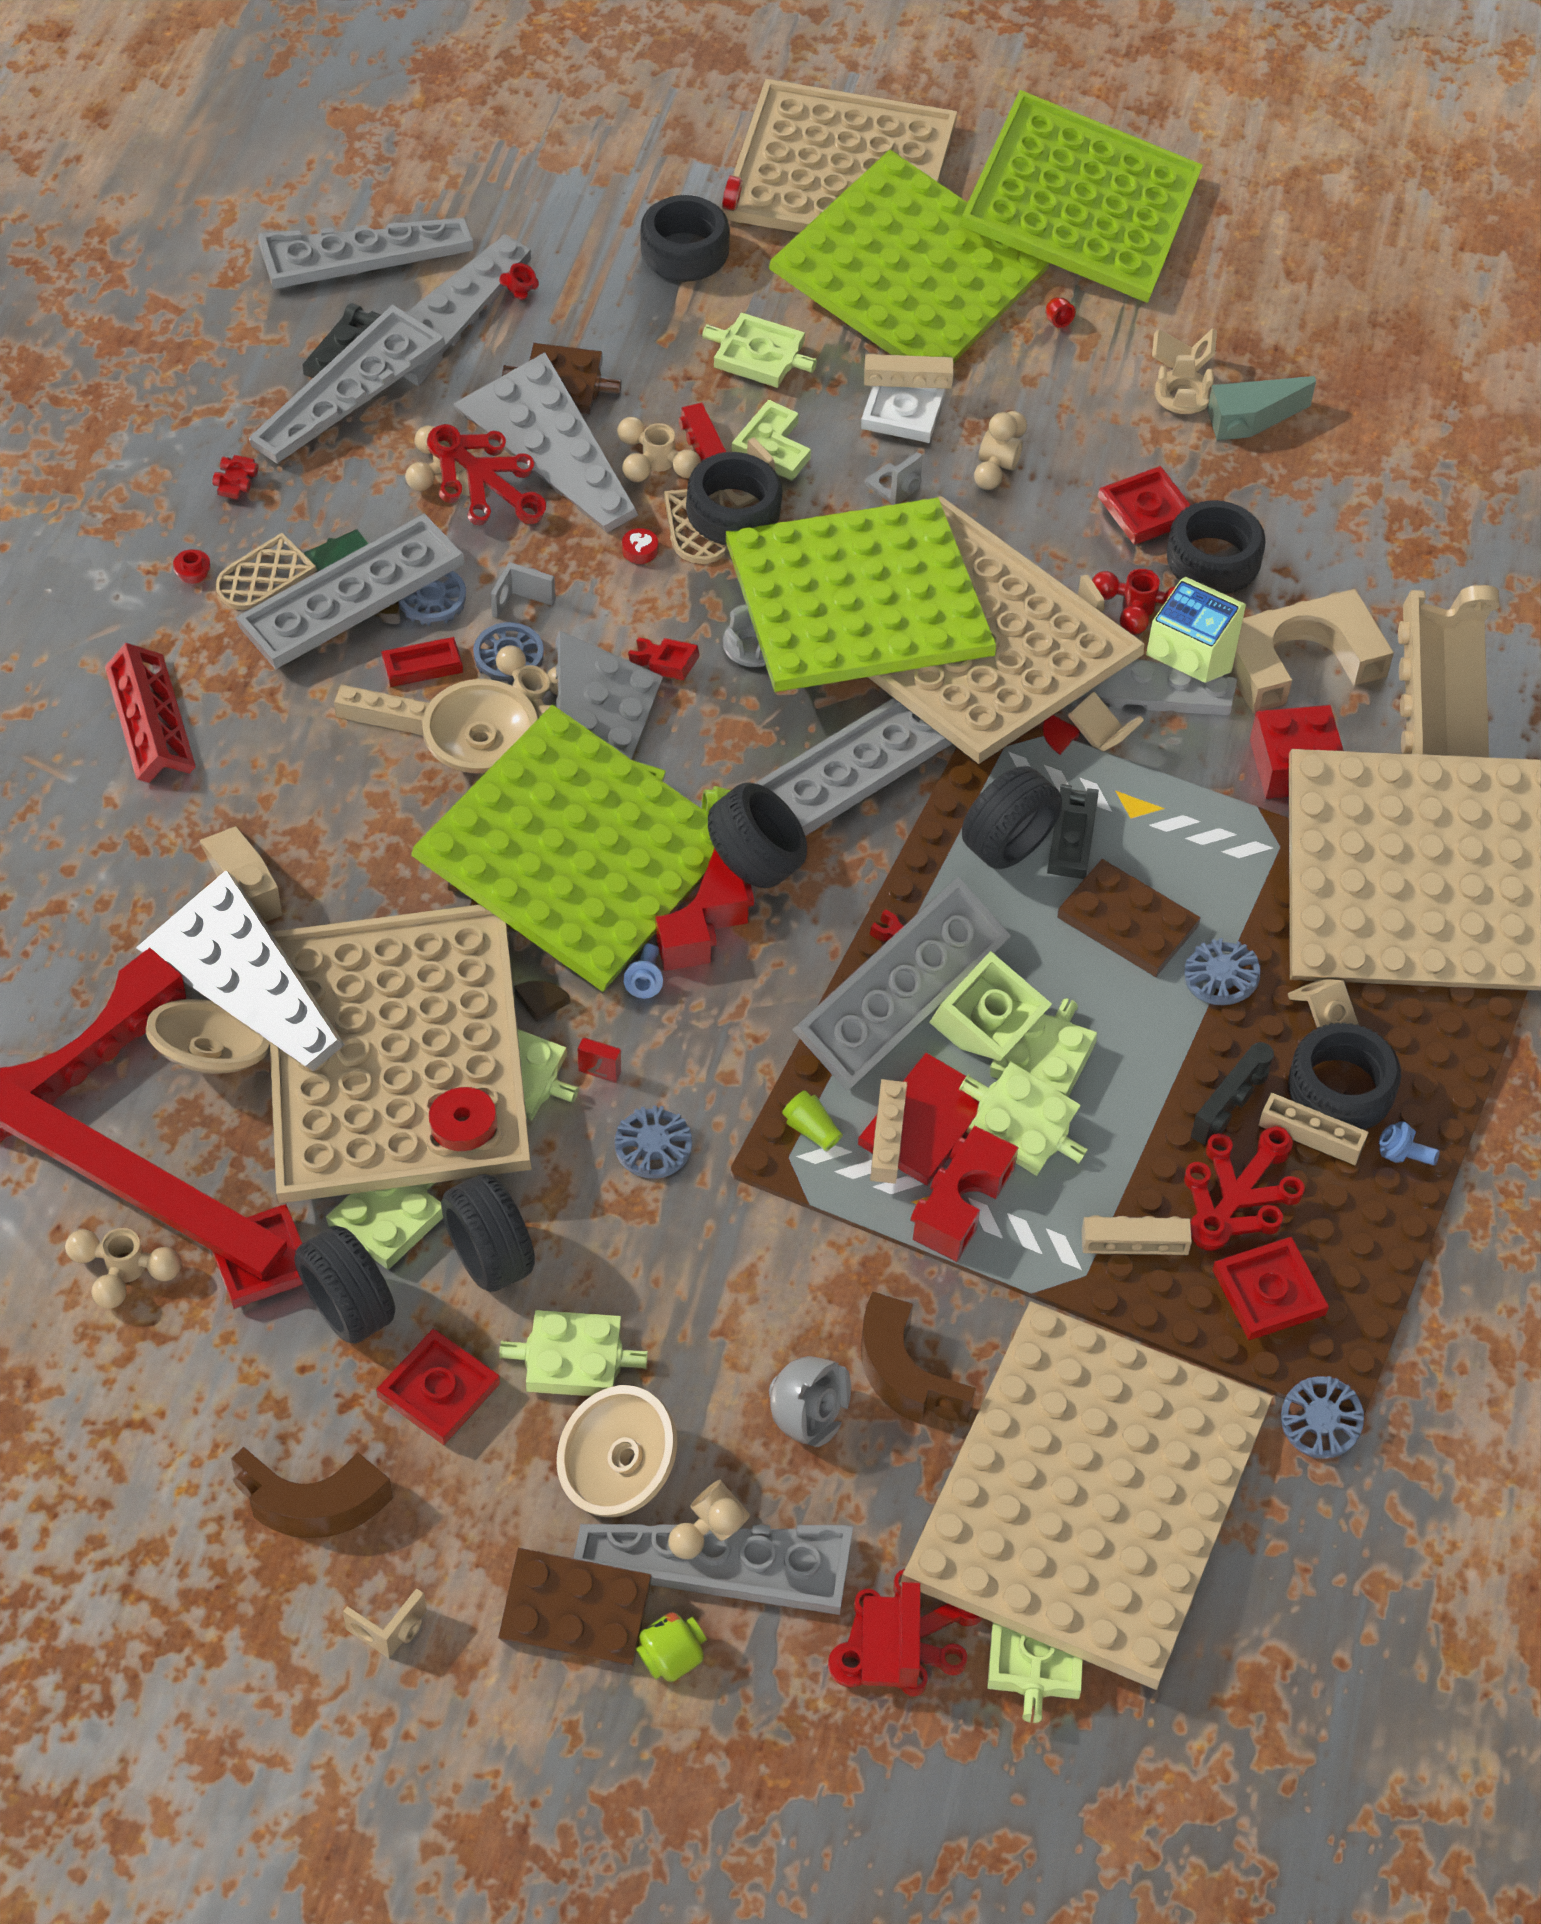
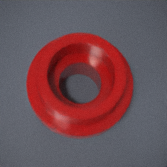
M197 549L182 551L173 561L175 574L183 582L189 584L203 581L211 567L208 555Z

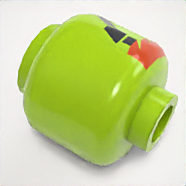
M670 1612L640 1633L641 1646L636 1648V1651L655 1680L662 1676L664 1680L674 1682L703 1662L704 1653L700 1644L707 1639L693 1617L684 1621L679 1614Z

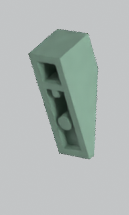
M1315 376L1212 385L1207 411L1216 440L1252 437L1310 407L1316 385Z

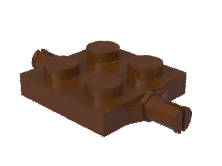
M533 343L529 361L546 353L580 413L591 414L593 401L599 392L620 395L621 379L601 378L602 351ZM503 365L502 376L518 367Z

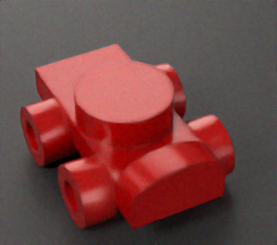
M234 455L232 460L229 457L223 456L220 461V470L226 472H215L212 479L213 486L218 487L217 495L239 499L242 492L249 493L252 484L249 476L254 478L257 476L259 471L258 463H255V460L243 456Z

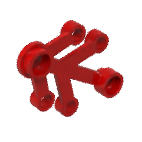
M442 424L436 426L428 434L427 448L433 456L440 459L443 482L439 489V496L443 501L454 503L459 500L462 493V484L456 479V461L467 472L471 501L467 517L472 524L477 526L484 525L491 514V508L486 503L484 484L515 508L516 516L521 522L536 524L542 519L546 510V502L540 494L536 492L521 494L495 473L512 472L519 478L528 477L534 467V460L530 455L519 453L511 457H475L467 450L484 449L489 455H500L506 445L505 436L499 431H490L487 434L461 435L458 429L452 425ZM489 440L498 441L500 446H492ZM446 441L450 447L442 446L438 442ZM523 462L528 466V468L521 469L520 467H518L517 463ZM452 487L457 493L449 494L445 488ZM530 508L535 512V515L528 514L523 509ZM473 510H482L485 516L479 517L474 514Z
M1278 1126L1264 1130L1259 1138L1257 1154L1237 1180L1230 1159L1233 1147L1232 1140L1227 1135L1221 1133L1214 1134L1209 1138L1206 1154L1213 1161L1223 1197L1215 1209L1207 1188L1211 1177L1210 1168L1202 1162H1193L1187 1166L1184 1182L1191 1189L1197 1214L1193 1216L1190 1222L1191 1238L1199 1248L1214 1251L1226 1245L1232 1235L1256 1232L1274 1234L1279 1231L1283 1214L1279 1208L1268 1204H1298L1302 1199L1305 1189L1303 1182L1297 1177L1287 1176L1280 1181L1278 1186L1254 1189L1253 1187L1271 1164H1280L1288 1159L1293 1140L1287 1130ZM1271 1140H1278L1281 1144H1275ZM1221 1145L1226 1150L1218 1151L1214 1149L1213 1146ZM1191 1174H1201L1204 1179H1194ZM1291 1187L1295 1189L1297 1193L1289 1194L1285 1191L1284 1188ZM1266 1205L1259 1209L1257 1216L1231 1218L1238 1208ZM1270 1216L1276 1222L1267 1223L1263 1220V1217ZM1205 1225L1214 1226L1218 1230H1208Z
M905 1569L900 1570L894 1577V1597H900L901 1586L899 1583L902 1580ZM863 1589L857 1593L854 1602L856 1615L848 1642L837 1645L831 1651L828 1658V1671L831 1677L838 1684L845 1687L862 1685L863 1608L860 1602L863 1601L865 1596H880L873 1589ZM947 1603L920 1617V1640L953 1622L969 1627L977 1625L983 1618ZM920 1642V1663L941 1668L944 1673L951 1676L959 1675L965 1670L968 1656L966 1650L961 1645L952 1643L940 1648ZM955 1654L961 1659V1662L957 1665H951L945 1660V1657ZM847 1657L856 1658L859 1661V1665L849 1668L844 1665L843 1660ZM920 1666L919 1677L922 1682L917 1685V1688H897H900L909 1696L921 1695L927 1687V1671Z

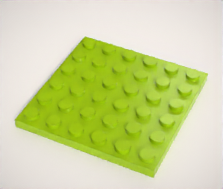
M1019 90L962 214L959 226L1148 303L1203 164Z
M889 149L771 259L769 269L889 354L952 357L954 364L1048 270L1050 263L959 226L968 202Z
M938 497L779 522L755 528H743L739 531H726V544L748 606V612L774 692L995 656L996 643Z
M552 704L415 844L411 856L604 992L654 936L656 932L655 917L674 913L701 883L714 846L708 832V815H706V811Z

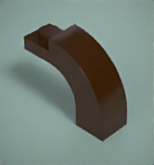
M872 1291L863 1320L861 1359L865 1375L875 1393L892 1410L918 1424L922 1423L926 1410L934 1412L944 1420H960L968 1423L973 1409L976 1388L928 1373L916 1365L908 1355L904 1345L911 1325L913 1304Z
M245 1447L240 1449L231 1458L235 1474L233 1482L244 1495L249 1497L253 1517L263 1525L282 1534L302 1538H321L338 1535L362 1525L393 1499L390 1478L359 1452L332 1476L322 1481L308 1484L294 1483L279 1477Z

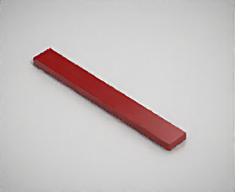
M10 1081L0 1092V1127L258 1278L263 1280L287 1249V1241L13 1082Z

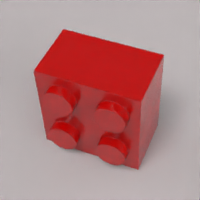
M1331 705L1256 711L1250 743L1265 799L1289 797V753L1291 749L1344 751Z

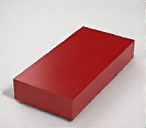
M454 637L381 651L382 662L390 687L463 673V664Z

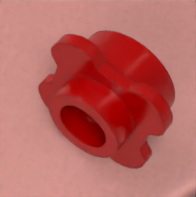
M523 263L512 264L509 272L502 273L499 277L500 284L507 287L520 300L526 299L528 292L536 290L539 286L534 270Z

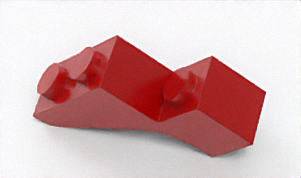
M715 848L695 899L679 911L655 917V940L657 947L660 949L659 955L664 971L709 964L711 960V947L717 946L715 929L748 924V908L754 907L752 887L750 884H744L743 880L728 868Z

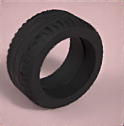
M676 195L658 201L644 214L640 226L641 254L647 266L658 275L675 281H696L716 273L727 260L730 239L729 222L723 210L711 201L693 195ZM677 233H692L705 239L696 243L682 244L669 241L665 237Z
M723 452L712 455L701 461L689 477L686 498L688 519L700 535H703L710 541L727 546L726 531H739L743 528H755L757 526L778 523L783 495L782 484L776 471L764 460L754 455L742 452ZM735 489L753 495L760 502L748 508L734 509L721 506L708 496L719 490Z
M1219 500L1195 503L1182 510L1171 526L1167 546L1168 565L1179 581L1187 577L1223 594L1236 592L1248 586L1259 573L1266 544L1264 529L1251 512L1234 503ZM1203 538H1216L1233 544L1241 552L1226 557L1212 556L1198 550L1191 542Z
M1029 766L1010 769L989 784L970 807L962 825L963 842L989 867L993 869L1011 867L1031 854L1050 833L1061 813L1062 796L1059 790L1036 769Z
M742 783L733 788L711 807L708 814V832L712 844L728 868L743 881L756 887L771 888L780 884L804 864L807 856V840L803 828L789 806L770 789L755 783Z
M1330 1023L1329 1025L1318 1027L1316 1030L1314 1029L1299 1043L1289 1071V1092L1291 1099L1296 1103L1366 1130L1377 1125L1390 1112L1401 1082V1067L1395 1050L1377 1032H1373L1364 1026L1361 1027L1358 1024L1353 1025V1023ZM1332 1060L1350 1062L1366 1071L1374 1081L1376 1088L1360 1095L1341 1094L1326 1087L1315 1075L1313 1067Z
M481 1174L450 1188L444 1193L441 1209L448 1234L462 1264L473 1281L481 1289L489 1292L498 1291L531 1274L535 1265V1254L530 1235L515 1202L497 1178L488 1174Z
M332 1226L297 1248L294 1261L301 1281L322 1317L342 1340L354 1344L359 1343L392 1322L396 1308L390 1289L376 1263L352 1232L344 1227Z

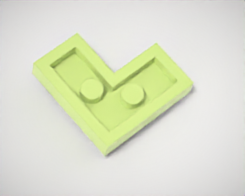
M768 400L734 439L731 447V452L747 453L748 440L755 438L774 458L776 474L791 481L811 459L810 448L786 438L798 424L799 413L771 400Z

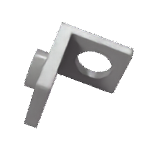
M916 452L897 467L892 463H888L865 480V484L892 505L900 504L920 489L923 456ZM891 476V488L883 487L880 484V480Z
M509 562L491 591L492 616L499 617L512 593L552 606L556 600L555 577L534 568H527Z

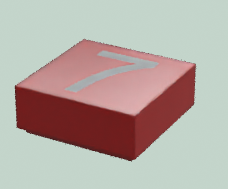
M582 1038L577 1049L578 1071L617 1083L621 1074V1049L588 1038Z

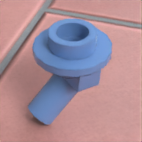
M645 944L640 961L630 964L626 969L623 982L626 990L631 995L646 999L655 996L661 990L663 974L659 967L655 965L660 950L659 947Z
M1402 1121L1385 1128L1379 1139L1380 1154L1385 1159L1395 1163L1403 1162L1405 1157L1435 1166L1440 1151L1413 1142L1416 1131L1408 1123Z

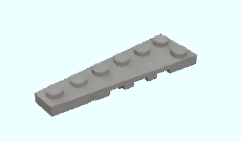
M580 1524L574 1559L651 1574V1585L840 1615L853 1526L797 1525V1529H770V1525H753L752 1529H739L723 1541H719L709 1531L704 1535V1547L700 1554L692 1559H681L671 1552L668 1544L670 1532L677 1525Z

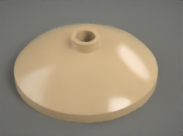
M490 679L467 680L447 687L432 699L423 716V737L432 755L446 766L462 772L486 773L537 720V714L528 697L509 684Z
M185 999L172 1001L153 1010L147 1020L146 1035L155 1049L168 1060L195 1072L220 1074L241 1071L261 1061L267 1055L270 1047L269 1040L211 1000Z
M630 1385L609 1387L585 1400L568 1420L560 1437L557 1450L558 1477L568 1498L579 1508L600 1517L627 1515L651 1501L667 1481L676 1458L677 1431L670 1411L652 1393ZM635 1454L632 1462L628 1465L630 1457Z

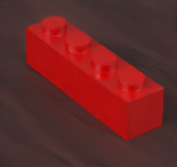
M703 403L681 407V417H679L680 428L685 430L688 445L693 446V451L699 455L701 461L712 455L726 452Z

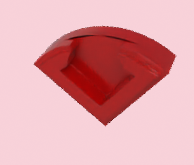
M1054 715L1044 720L1043 734L1047 744L1060 755L1073 740L1076 741L1080 736L1078 728Z

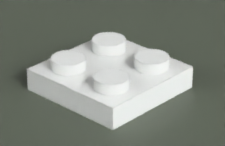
M873 386L861 419V429L930 443L946 389Z

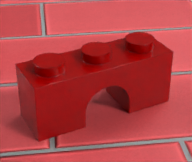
M975 1125L966 1139L959 1137L950 1154V1159L952 1160L947 1169L941 1167L931 1183L930 1190L933 1192L927 1201L921 1198L913 1210L910 1221L915 1223L912 1240L958 1262L977 1231L980 1209L965 1202L961 1195L967 1192H981L997 1199L1015 1169L1019 1147Z

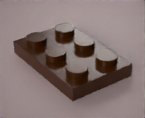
M1104 859L1098 862L1059 907L1057 918L1154 977L1158 976L1199 927L1201 919L1198 915Z
M518 1547L498 1638L504 1641L634 1667L636 1648L639 1643L652 1575Z

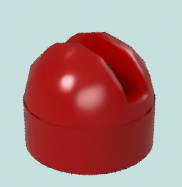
M1056 297L1047 303L1045 313L1048 320L1055 327L1063 328L1073 321L1076 309L1067 299Z

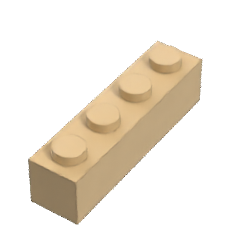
M865 354L864 386L952 389V357Z
M341 684L334 701L336 717L423 735L422 721L425 710L429 705L428 702Z
M881 1079L870 1181L896 1184L907 1082Z
M1271 1093L1262 1111L1258 1125L1265 1129L1274 1126L1282 1127L1287 1130L1292 1140L1353 1165H1356L1369 1133L1274 1093Z
M1094 1215L1084 1217L1081 1230L1083 1253L1188 1255L1192 1242L1190 1219H1182L1180 1217L1155 1218L1146 1216L1143 1218H1129L1127 1216L1102 1217Z

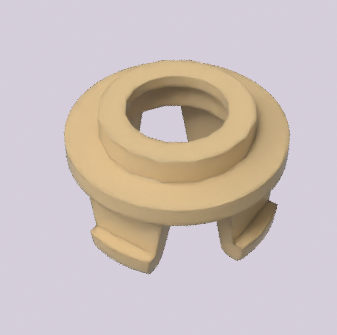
M1178 355L1173 370L1166 372L1165 366H1161L1159 369L1158 380L1155 385L1157 401L1167 410L1179 414H1193L1204 410L1209 404L1211 388L1214 384L1213 370L1207 369L1203 376L1195 372V356ZM1177 390L1175 397H1173L1171 393Z

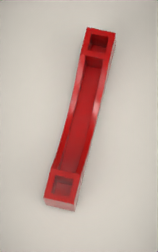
M149 947L118 971L115 988L106 1007L94 1023L79 1037L58 1051L35 1061L10 1067H0V1092L11 1081L53 1105L58 1097L71 1087L81 1084L88 1074L103 1062L112 1060L119 1053L120 1049L130 1041L146 1033L148 1017L153 1010L163 1004L187 998L182 975ZM0 1127V1142L7 1137L13 1136V1134Z

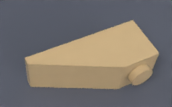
M236 826L200 840V845L217 877L225 871L232 874L264 922L282 916L278 887L263 859Z

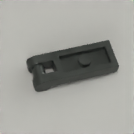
M353 303L348 304L340 321L302 364L303 374L314 378L381 314L374 311L367 313L363 311L361 306ZM358 324L362 325L361 329L356 328Z
M1061 784L1059 792L1062 796V809L1053 829L1047 874L1084 879L1087 875L1099 790L1087 788V792L1073 790L1072 785Z
M1264 1042L1253 1044L1196 1114L1191 1133L1193 1139L1205 1145L1214 1133L1222 1134L1232 1118L1231 1111L1236 1105L1242 1108L1251 1097L1254 1090L1252 1085H1260L1266 1082L1270 1071L1269 1066L1274 1057V1051L1269 1044Z

